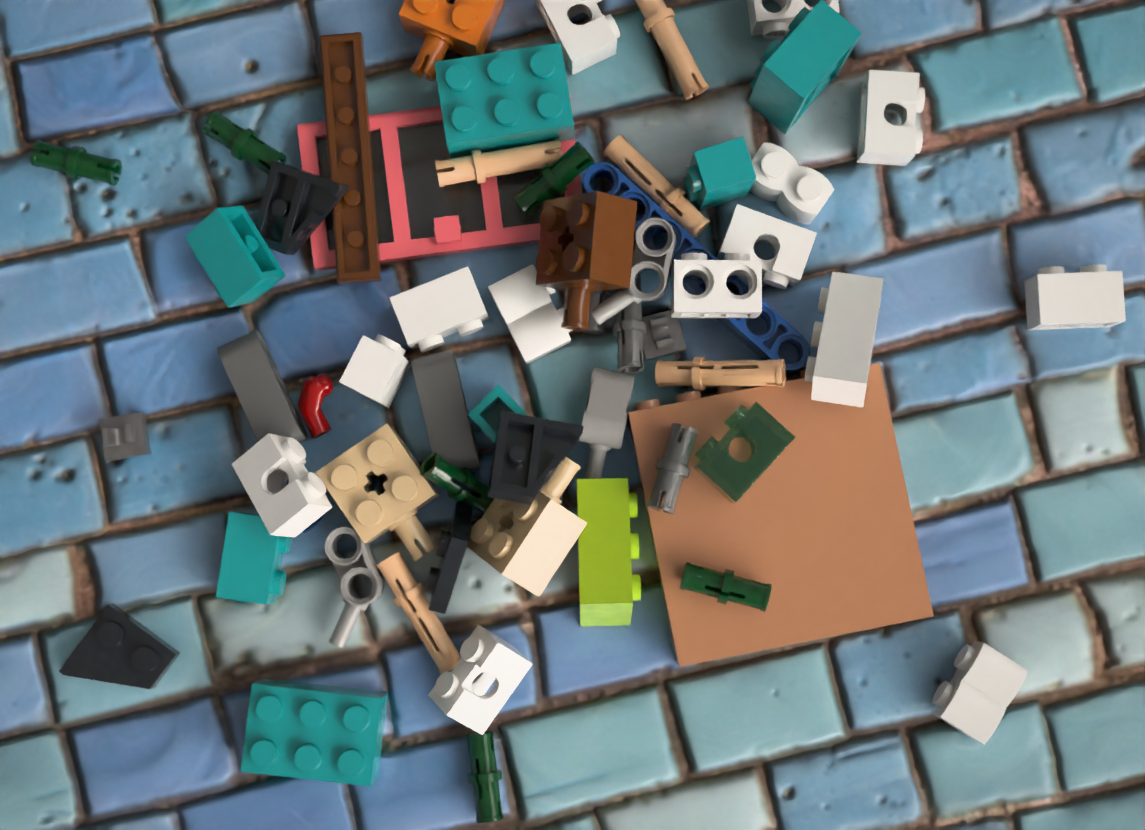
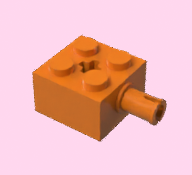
M404 0L399 12L404 31L424 39L410 70L421 78L426 74V80L435 81L434 62L443 61L447 49L465 57L482 55L506 0H455L454 4H449L450 0Z

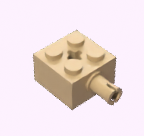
M386 423L316 471V474L323 481L325 487L363 543H371L390 530L392 532L395 530L415 562L426 555L417 543V539L426 553L431 552L437 547V544L433 542L416 515L419 513V509L437 498L440 494L429 479L420 475L421 466L392 425ZM374 475L387 476L388 480L383 484L386 491L383 494L380 491H371L370 486L374 483L372 479Z
M566 457L531 505L494 498L483 517L473 525L467 547L502 575L540 597L587 525V522L560 505L562 501L559 499L581 467Z

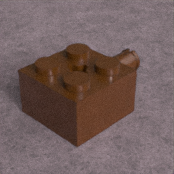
M600 191L543 201L540 215L539 252L536 258V285L565 291L561 328L578 331L589 330L591 293L630 288L637 201Z

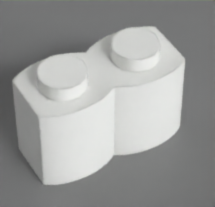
M763 143L751 160L756 179L750 191L761 199L776 202L779 209L787 217L798 223L810 224L834 191L832 184L824 175L814 169L799 166L794 157L778 145Z
M533 264L488 286V290L526 364L570 343L569 332L573 331L561 328L564 307L556 310L549 296L556 292L555 289L536 285L537 270Z
M975 641L971 646L965 645L958 653L954 661V666L957 670L949 683L944 681L936 690L932 699V703L935 704L932 714L973 740L985 745L998 727L1006 707L1011 703L1022 686L1028 670L984 642Z

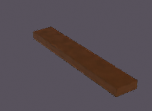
M361 32L321 35L319 38L329 174L331 180L349 186L347 193L332 209L337 282L343 285L382 281L363 36Z

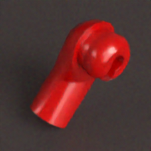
M320 374L316 377L310 376L303 382L297 404L298 411L313 439L332 430L321 409L324 397L333 391V383L325 374Z

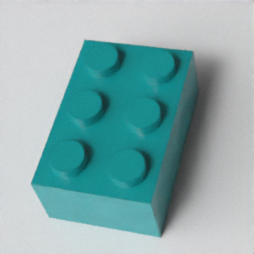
M820 0L811 11L806 7L802 8L789 24L788 28L790 31L786 34L782 43L776 39L766 49L760 58L762 63L754 72L756 76L749 85L753 91L748 104L783 134H786L838 75L862 34L823 0Z
M561 42L434 62L446 144L451 159L472 155L471 152L473 150L479 149L481 153L554 141V139H560V142L574 140V121Z
M266 678L252 683L241 772L371 787L379 774L388 692Z

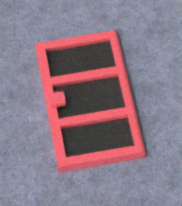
M441 106L369 115L380 263L539 243L541 230L540 215L543 205L532 216H528L517 204L513 195L533 181L541 173L540 169L486 178L485 183L477 184V180L439 187L435 160L451 159L446 144ZM326 121L297 124L302 170L330 179ZM575 137L574 140L561 142L560 151L563 152V155L575 145ZM580 175L567 185L568 190L562 195L557 193L551 199L582 194ZM331 211L310 236L313 266L317 272L336 269L333 215Z

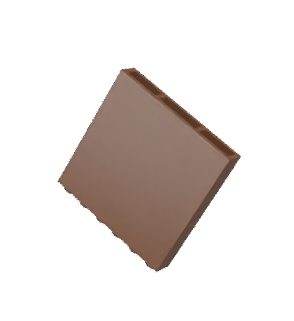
M880 363L870 365L863 408L811 400L812 383L804 382L806 370L799 371L800 379L785 381L784 387L759 386L743 390L742 386L717 387L718 395L702 398L700 391H693L676 395L677 403L660 406L659 399L635 403V411L628 412L627 420L675 659L679 667L934 616ZM672 423L682 424L684 429L686 426L698 430L699 433L696 436L687 465L690 468L688 478H683L674 507V514L664 513L661 508L660 511L647 507V503L650 500L659 472L655 468L657 460L663 459L672 430ZM686 562L724 572L725 569L733 570L735 576L772 584L766 611H760V609L727 601L725 605L717 603V598L685 589L681 590L680 584Z

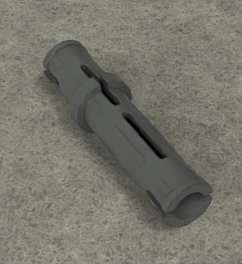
M639 274L636 281L637 287L641 291V277ZM634 301L619 311L616 315V323L613 324V335L617 337L618 343L617 371H621L623 374H636L644 371L643 336L646 335V323L642 322V302L637 304Z

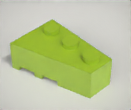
M628 478L577 479V516L587 522V525L578 537L580 627L631 625L633 601H641L640 574H632L631 559H639V534L630 533V518H637L638 516L637 492H629Z

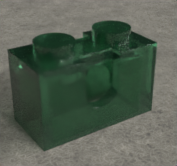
M757 402L750 405L748 409L740 404L724 422L730 429L722 438L717 441L711 436L695 453V456L700 461L694 469L731 503L737 502L795 438L792 433ZM734 438H743L749 443L751 454L747 461H737L730 455L729 445Z

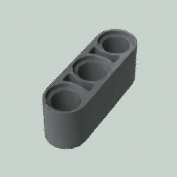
M256 329L217 347L221 362L257 441L259 442L268 433L291 437L299 443L307 440L308 437L304 425L259 331Z
M453 349L411 359L432 453H438L443 459L460 469L468 468L473 470L481 468Z

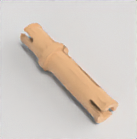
M635 0L645 19L643 26L646 32H652L684 94L685 100L693 98L692 94L696 97L706 91L709 85L705 82L674 22L676 15L673 9L667 8L663 0Z
M618 135L606 147L603 154L609 157L633 183L693 238H696L708 226L710 220L684 197L686 192L680 186L675 188L623 135Z
M560 139L481 153L480 149L473 150L471 152L472 155L441 161L435 160L439 187L477 180V184L485 183L486 178L540 169L546 163L551 165L563 155V152L560 151Z
M694 357L693 361L658 360L655 367V380L658 387L693 386L694 390H705L706 386L784 387L786 365L784 359L713 361L706 360L705 357Z
M399 551L377 564L376 567L381 571L396 597L393 599L396 607L401 605L420 640L438 667L439 673L449 672L456 666L461 656L435 612L429 610L430 603L423 593L425 588L423 583L418 584Z

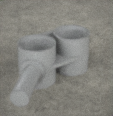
M649 218L638 227L632 259L630 288L621 289L590 311L599 325L634 301L637 304L643 300L655 301L665 294L676 246V235L672 226L666 220ZM660 227L668 233L667 244L660 250L648 249L645 245L646 233L652 228ZM644 270H654L659 274V287L652 293H642L637 287V277Z
M593 367L587 404L581 425L584 426L583 433L579 439L580 442H585L590 447L584 479L601 478L607 451L612 448L621 449L635 379L634 374H623L610 369Z
M353 527L336 528L330 532L324 546L326 555L333 562L341 583V594L344 597L342 601L346 603L329 640L331 644L341 648H345L361 610H366L369 603L377 600L384 589V579L381 571L376 567L377 561L370 543H363ZM344 534H350L357 542V550L350 558L342 556L337 548L338 540ZM360 573L367 575L372 581L373 589L368 597H360L353 590V580Z

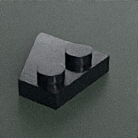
M272 161L255 226L269 249L286 255H295L347 193L349 186L282 162Z
M501 411L497 424L487 497L531 505L579 441L584 426Z
M456 501L448 532L444 530L441 532L435 554L441 557L438 568L430 567L424 588L425 592L431 593L429 610L442 614L446 613L469 542L473 507L464 501Z
M113 603L106 606L59 672L66 676L153 689L163 678L180 652Z

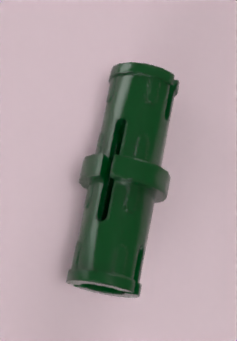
M219 111L213 112L206 119L204 124L207 126L203 127V133L231 150V155L239 161L245 159L268 176L272 161L278 162L280 160L281 162H286L285 154L260 140L257 132L251 128L243 129L223 116Z
M37 140L33 148L40 150V153L31 151L30 160L32 166L64 172L68 178L75 180L84 177L115 186L119 178L113 176V173L121 175L122 163L119 159H110L90 154L83 147L73 146L69 149Z
M577 141L558 160L554 161L551 165L546 163L540 168L541 173L526 187L514 194L513 198L528 216H532L543 205V201L551 199L557 193L562 195L568 190L567 185L581 172L593 165L595 161L585 147Z
M436 452L428 455L421 465L420 475L445 489L448 497L454 501H464L481 511L482 514H485L494 498L487 497L489 487L477 480L473 471L468 468H458L443 459ZM451 478L457 479L472 490L470 492L451 481Z
M686 562L680 589L717 598V603L726 605L727 601L765 612L772 584L735 576L733 570L725 569L724 572Z
M485 731L483 735L478 732L466 735L471 773L467 775L468 783L473 784L477 823L494 822L504 819L498 781L502 779L501 769H497L493 731Z

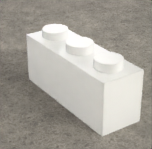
M832 272L830 287H821L818 313L825 314L823 322L815 321L811 347H818L817 357L808 356L804 382L812 383L811 400L863 408L884 278Z

